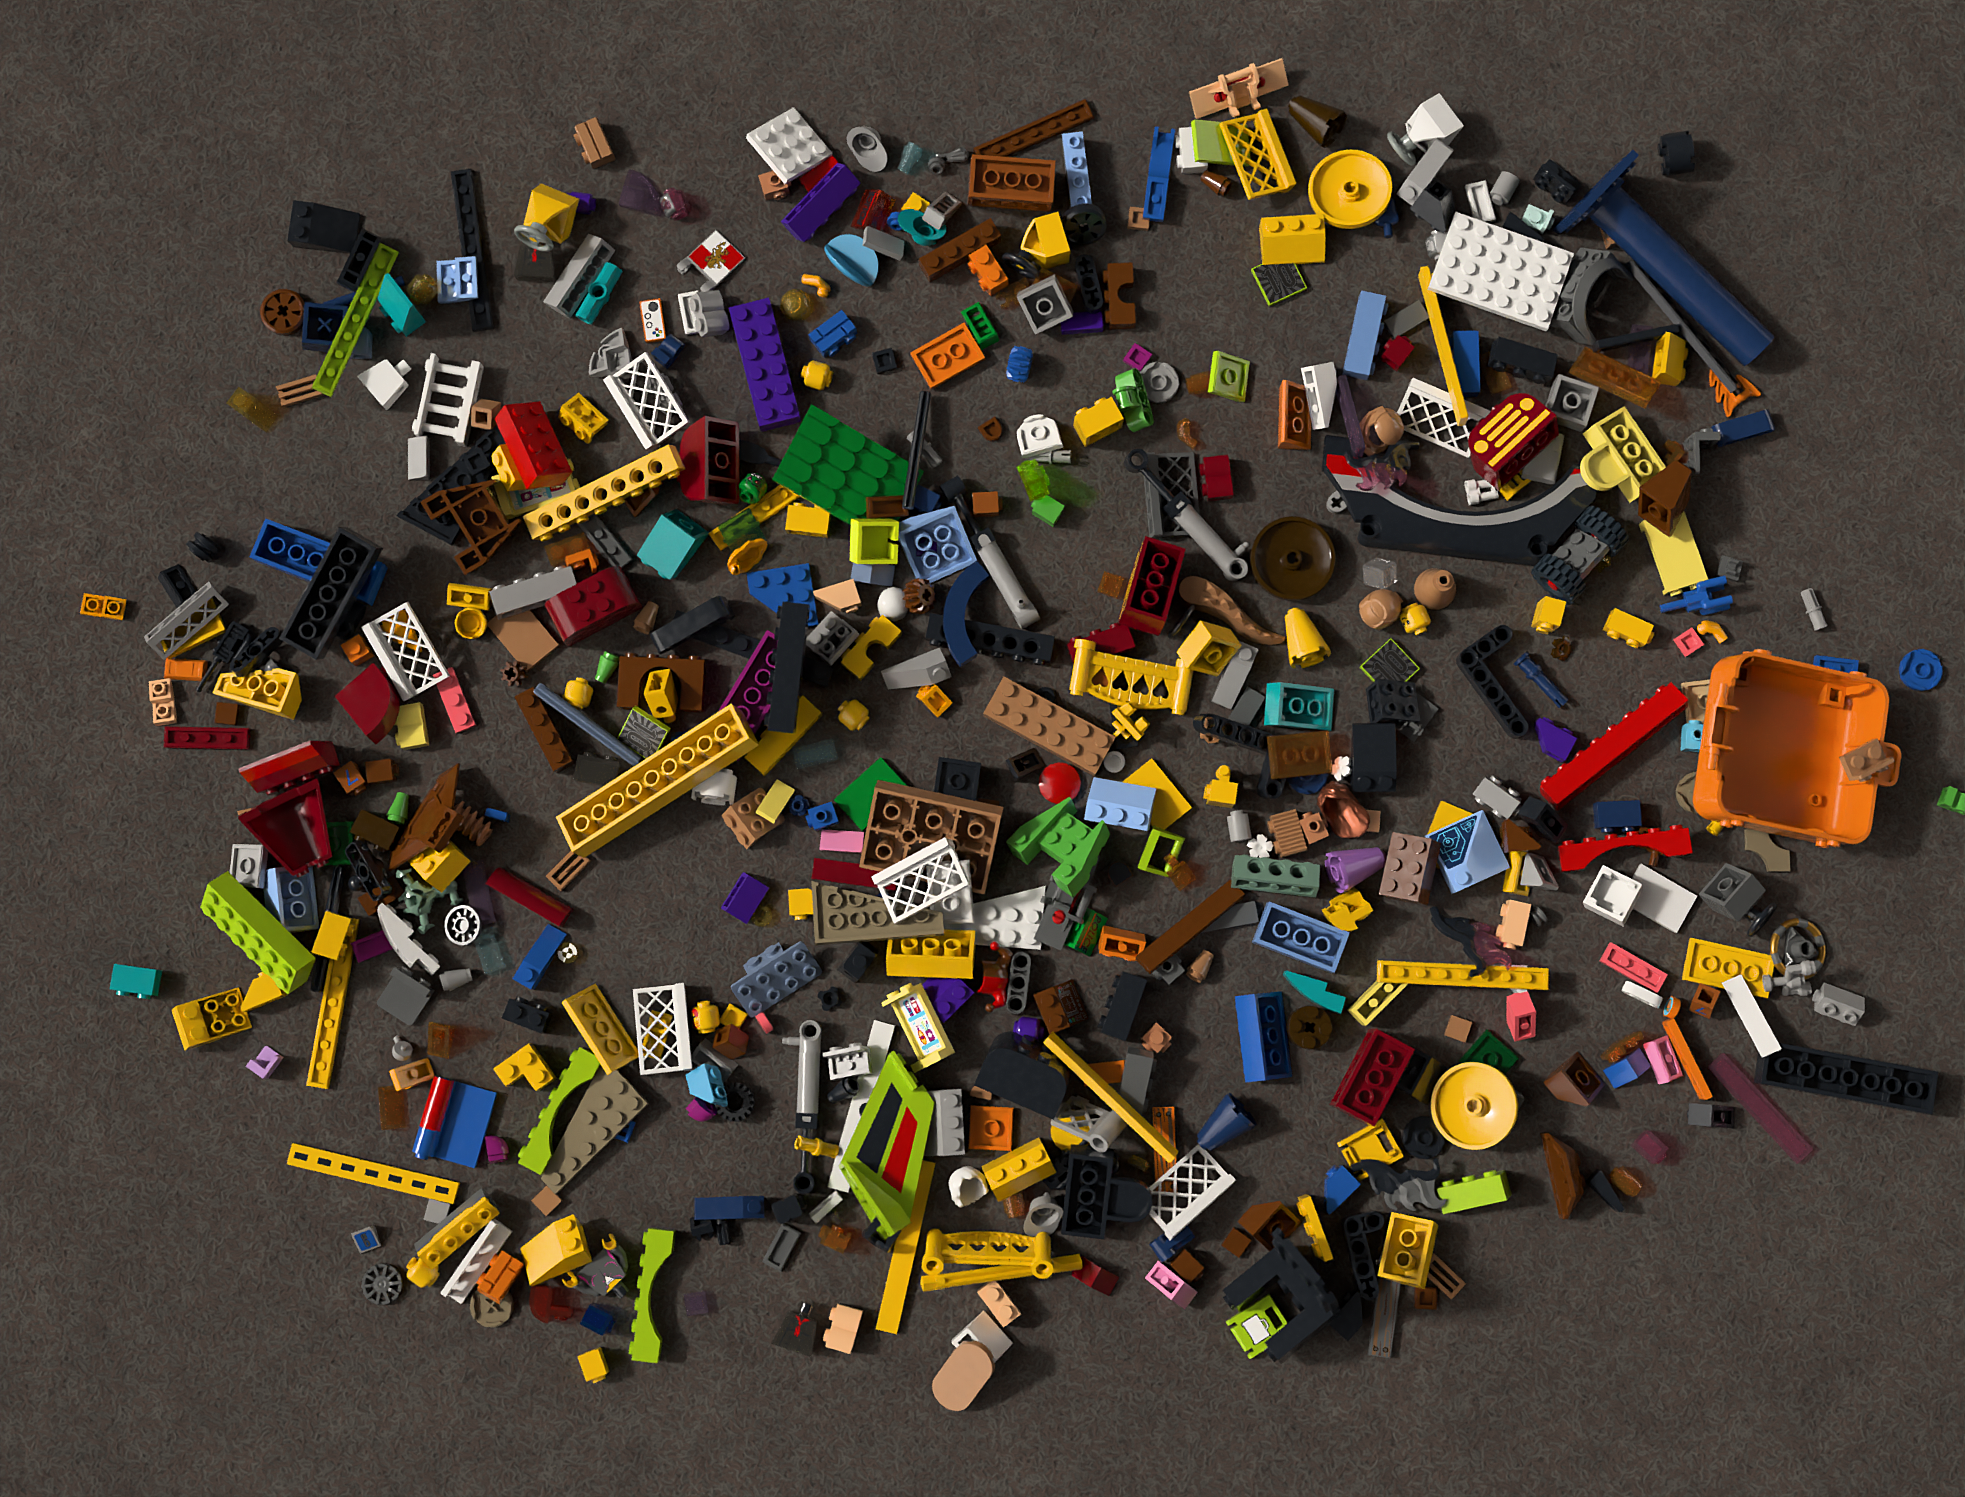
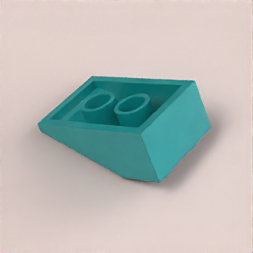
M385 274L377 298L381 304L379 309L386 318L390 316L394 322L391 325L397 333L403 332L407 337L426 321L390 274Z
M1283 682L1267 683L1264 725L1331 731L1334 689Z

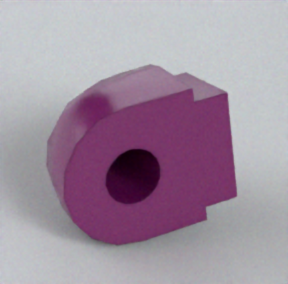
M695 1097L685 1108L689 1112L687 1115L700 1122L710 1120L718 1111L714 1104Z
M485 1136L489 1164L507 1161V1155L510 1152L504 1139L498 1136Z

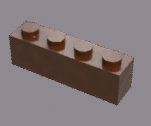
M990 218L920 257L919 266L930 283L969 261V255L981 247L987 245L990 249L1001 243V234Z
M531 687L514 697L552 770L555 773H559L576 763L543 700L534 694L535 688Z

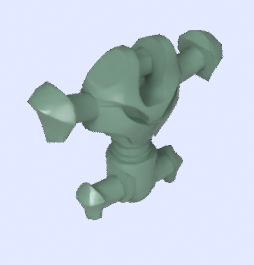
M412 868L408 870L397 869L396 878H402L407 885L404 893L398 900L399 902L405 901L407 909L403 910L404 914L411 913L419 916L421 926L417 930L421 934H425L427 930L435 926L434 924H429L428 914L435 898H443L444 895L449 894L452 901L450 905L458 906L463 901V898L458 896L456 891L458 890V885L454 880L441 893L433 886L430 888L422 885V883H418V881L414 882L409 874Z

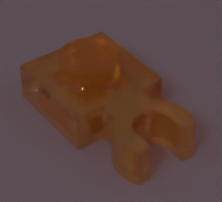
M1026 277L1008 285L1007 293L999 292L996 294V300L1000 298L1006 299V302L1000 305L1001 309H1006L1012 301L1015 306L1020 305L1017 293L1030 287Z

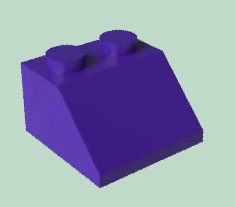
M929 977L922 984L937 1017L943 1023L974 994L960 978Z

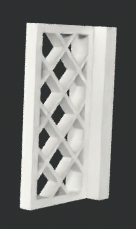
M644 352L613 376L609 375L603 379L646 450L654 451L660 447L659 444L690 423L647 352ZM643 360L648 364L647 374L638 372L639 363ZM627 372L633 373L630 386L625 385L620 378ZM637 375L646 376L644 389L635 387ZM651 377L657 378L659 382L658 391L648 390ZM634 389L643 391L641 403L634 401ZM648 392L657 394L655 406L646 404ZM661 395L668 396L670 400L668 409L659 407ZM645 407L654 408L652 421L645 419L643 415ZM658 410L668 411L666 423L656 422ZM672 412L678 413L682 419V422L676 426L670 425ZM656 424L665 426L664 433L659 438L654 433Z
M1412 378L1397 411L1400 416L1409 412L1413 423L1405 426L1404 431L1469 458V447L1467 452L1458 449L1456 440L1467 436V439L1469 438L1470 433H1468L1466 425H1463L1465 434L1454 438L1450 427L1456 425L1457 422L1449 425L1445 415L1446 412L1453 410L1449 393ZM1410 393L1418 395L1422 404L1411 408L1408 402ZM1465 400L1469 416L1467 420L1472 418L1479 421L1489 415V410ZM1435 402L1439 405L1441 412L1430 416L1426 405ZM1406 404L1408 409L1403 411ZM1423 406L1427 418L1416 422L1412 410ZM1442 414L1446 426L1435 430L1431 418ZM1428 420L1432 432L1423 434L1419 431L1417 424ZM1414 425L1415 428H1416V430H1414V429H1412V428H1409V427H1411V426ZM1448 428L1452 440L1447 442L1439 441L1436 432ZM1434 434L1435 438H1432L1428 435ZM1453 442L1455 447L1449 445L1448 443Z
M409 602L361 627L403 701L416 696L450 676ZM406 609L409 615L408 623L397 620L399 611ZM384 620L392 622L390 633L382 631L379 623ZM396 624L406 626L404 638L394 635ZM410 628L416 629L419 632L418 642L408 639ZM392 638L403 641L400 652L393 650L391 646ZM407 642L417 645L414 656L404 653ZM421 647L428 648L430 652L429 660L418 657ZM403 656L413 659L411 670L405 669L402 666ZM417 661L427 663L425 675L415 672ZM431 665L438 667L442 676L438 678L429 676ZM414 675L424 678L422 687L417 690L412 683Z
M945 837L872 876L875 885H878L895 924L970 885L954 850L956 847L951 839ZM950 853L953 859L950 868L941 866L943 857ZM928 864L935 866L931 878L922 875L925 866ZM939 868L949 871L945 883L935 880ZM953 872L960 875L963 883L957 886L949 885ZM910 874L917 876L913 888L904 885L906 876ZM921 877L930 880L927 892L917 890ZM934 882L944 885L942 893L938 896L931 895ZM891 884L898 885L895 897L888 896L885 887ZM903 887L912 890L908 902L899 900ZM916 892L925 895L923 904L919 906L912 904ZM897 902L907 905L904 914L897 916L895 912Z
M677 983L668 986L633 989L640 1075L692 1071L685 984ZM672 990L673 999L668 1005L658 999L663 991ZM648 993L653 997L646 1008L639 1003L638 994ZM655 1000L665 1007L658 1017L648 1010ZM672 1003L674 1011L671 1008H669L672 1005ZM639 1006L643 1009L641 1014L639 1011ZM667 1009L674 1014L675 1019L669 1027L660 1020ZM645 1012L655 1019L648 1029L640 1022V1018ZM657 1022L667 1028L660 1038L650 1032ZM674 1025L676 1032L671 1029ZM641 1028L645 1030L643 1035L641 1034ZM669 1031L676 1036L677 1040L671 1048L661 1041ZM648 1033L657 1040L650 1050L642 1045V1040ZM659 1043L669 1050L661 1060L652 1053ZM676 1046L678 1054L673 1050ZM643 1049L647 1052L645 1056H643ZM672 1052L678 1057L679 1066L669 1067L664 1063V1060ZM649 1055L659 1061L654 1069L645 1070L644 1061ZM662 1064L666 1068H659V1066Z
M1198 1144L1149 1187L1152 1195H1158V1206H1152L1149 1215L1165 1231L1166 1237L1172 1240L1231 1187L1236 1179L1231 1174L1228 1175L1212 1156ZM1197 1151L1203 1155L1204 1165L1192 1164V1157ZM1179 1167H1189V1179L1177 1178V1169ZM1192 1168L1204 1169V1180L1192 1179ZM1207 1169H1215L1221 1177L1216 1181L1207 1180ZM1163 1181H1173V1192H1161V1183ZM1177 1182H1189L1188 1194L1176 1193ZM1192 1183L1204 1184V1190L1201 1195L1192 1194ZM1161 1195L1173 1196V1208L1161 1207ZM1176 1197H1188V1206L1186 1208H1176ZM1161 1211H1173L1172 1221L1167 1225L1160 1218Z

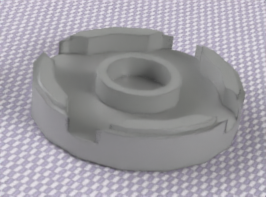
M1152 362L1141 370L1140 373L1149 402L1156 404L1165 403L1177 393L1179 386L1178 374L1169 364Z

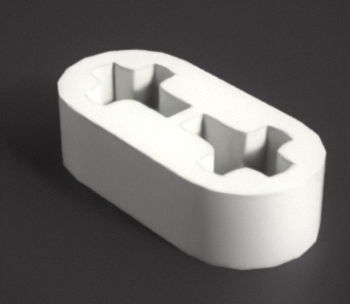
M1629 981L1625 982L1621 990L1625 994L1655 1008H1659L1663 1000L1661 996Z

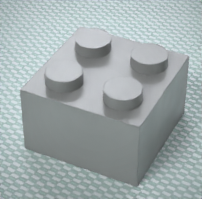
M1056 275L1050 276L1017 293V299L1035 334L1073 317V310Z
M1559 374L1553 381L1546 407L1557 415L1558 425L1582 432L1587 426L1599 387Z

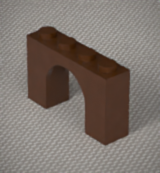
M626 653L625 656H620L617 707L619 709L632 710L635 705L641 708V691L645 678L652 671L671 669L672 672L678 675L681 681L680 710L682 712H704L706 662L701 660L700 656H689V659H680L679 655H668L667 658H659L657 654H647L646 657H638V654Z

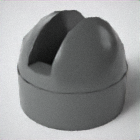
M272 658L265 665V671H271L276 668L283 669Z

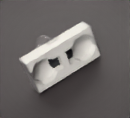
M838 1191L832 1192L809 1213L815 1223L819 1222L824 1216H830L837 1225L843 1223V1218L837 1211L834 1212L836 1210L835 1206L843 1200Z

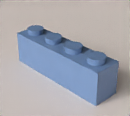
M1361 291L1342 375L1367 380L1369 374L1373 375L1375 363L1372 362L1373 355L1378 354L1380 343L1376 342L1377 336L1382 334L1384 323H1381L1382 315H1386L1388 303H1385V295Z

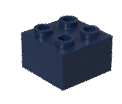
M305 302L302 349L328 352L347 313L348 306Z

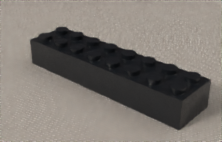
M1779 1043L1781 1050L1765 1057H1761L1758 1051L1754 1084L1933 1115L1938 1079L1937 1071Z

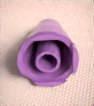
M1378 847L1332 851L1325 855L1328 856V860H1325V868L1329 881L1331 883L1335 882L1337 888L1334 889L1339 893H1343L1385 867L1387 857L1385 852Z

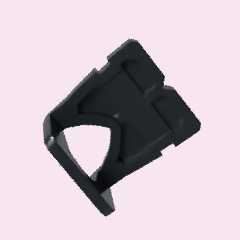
M875 1217L868 1229L863 1230L862 1237L882 1251L890 1253L893 1249L892 1245L901 1233V1230L888 1237L885 1243L873 1235L881 1225L877 1217Z

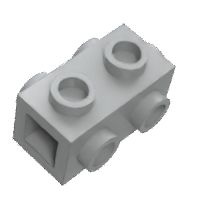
M1486 775L1473 793L1476 796L1475 800L1483 806L1487 804L1493 808L1492 812L1502 819L1503 817L1509 818L1511 815L1515 817L1522 807L1519 805L1522 800L1519 797L1520 794L1511 787L1507 789L1501 785L1502 781L1498 777Z
M1823 983L1819 990L1816 989L1813 994L1814 1011L1840 1020L1843 1023L1855 1026L1865 1012L1864 997L1827 983Z

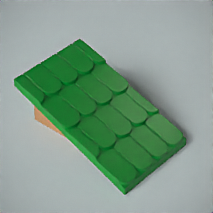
M811 404L772 480L850 526L851 519H893L899 521L901 517L867 518L866 497L904 495L909 462ZM919 469L917 485L924 473L921 469Z

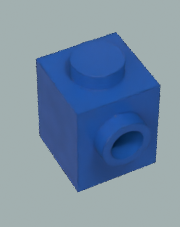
M832 801L808 809L809 815L805 816L809 828L813 827L815 831L839 824Z

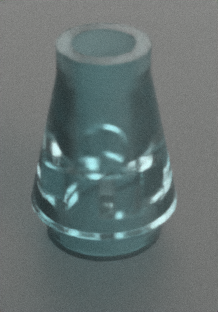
M908 142L907 146L904 145L898 170L909 174L922 157L923 148L912 142Z

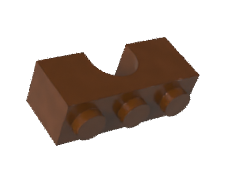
M1133 262L1108 263L1107 270H1103V282L1108 284V290L1104 291V302L1109 304V311H1105V322L1110 324V330L1135 329V303H1124L1118 297V293L1122 289L1133 288Z

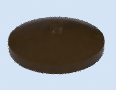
M1289 516L1272 521L1259 532L1251 548L1250 564L1254 578L1267 593L1282 600L1298 601L1315 595L1327 584L1335 566V551L1328 534L1318 524L1306 518Z

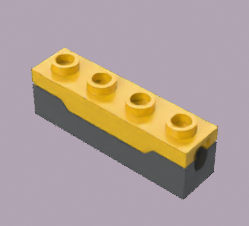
M482 1188L479 1189L414 1244L418 1257L428 1267L434 1269L499 1214L495 1201Z

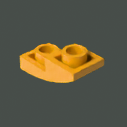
M84 593L80 614L123 620L127 599Z

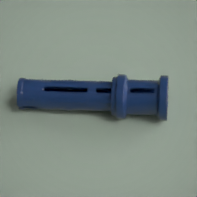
M1528 651L1513 663L1515 666H1519L1526 674L1525 677L1529 680L1532 679L1558 708L1569 700L1541 671L1542 666L1540 664L1537 665L1529 657Z

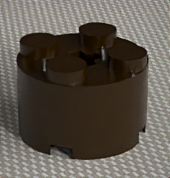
M1304 1006L1290 1014L1286 1030L1288 1038L1297 1047L1315 1049L1328 1041L1332 1032V1025L1325 1011L1315 1006ZM1305 1023L1313 1024V1032H1305Z

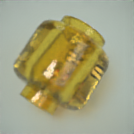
M426 273L423 275L418 274L407 286V291L410 294L408 298L416 305L420 303L429 304L438 293L436 286L438 283Z

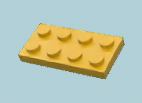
M1690 938L1682 980L1725 989L1722 982L1742 975L1752 995L1766 999L1769 996V992L1764 991L1762 975L1769 974L1772 977L1774 964L1771 955Z
M596 983L561 1002L607 1075L639 1057L638 1049Z

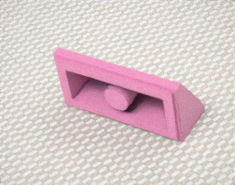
M822 829L820 851L862 853L864 832Z
M1668 1035L1643 1044L1658 1084L1667 1083L1683 1076Z

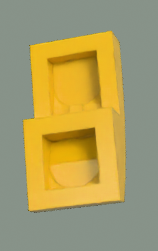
M652 1010L651 1013L658 1017L661 1012ZM664 1013L660 1020L669 1027L673 1015ZM651 1015L646 1029H648L649 1026L655 1020ZM657 1022L650 1032L660 1038L667 1028ZM648 1033L642 1045L650 1050L657 1040ZM667 1033V1034L665 1035V1037L661 1040V1041H663L665 1044H666V1041H667L668 1033ZM659 1043L652 1051L660 1060L665 1046ZM643 1049V1056H645L647 1052Z

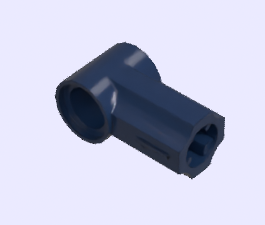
M1186 1226L1172 1240H1169L1164 1233L1150 1242L1149 1245L1160 1262H1163L1173 1256L1177 1249L1190 1242L1195 1236L1189 1227Z

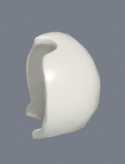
M889 587L881 593L878 599L877 608L880 616L884 615L889 621L895 622L903 619L909 609L905 607L906 601L902 600L905 594L901 588Z

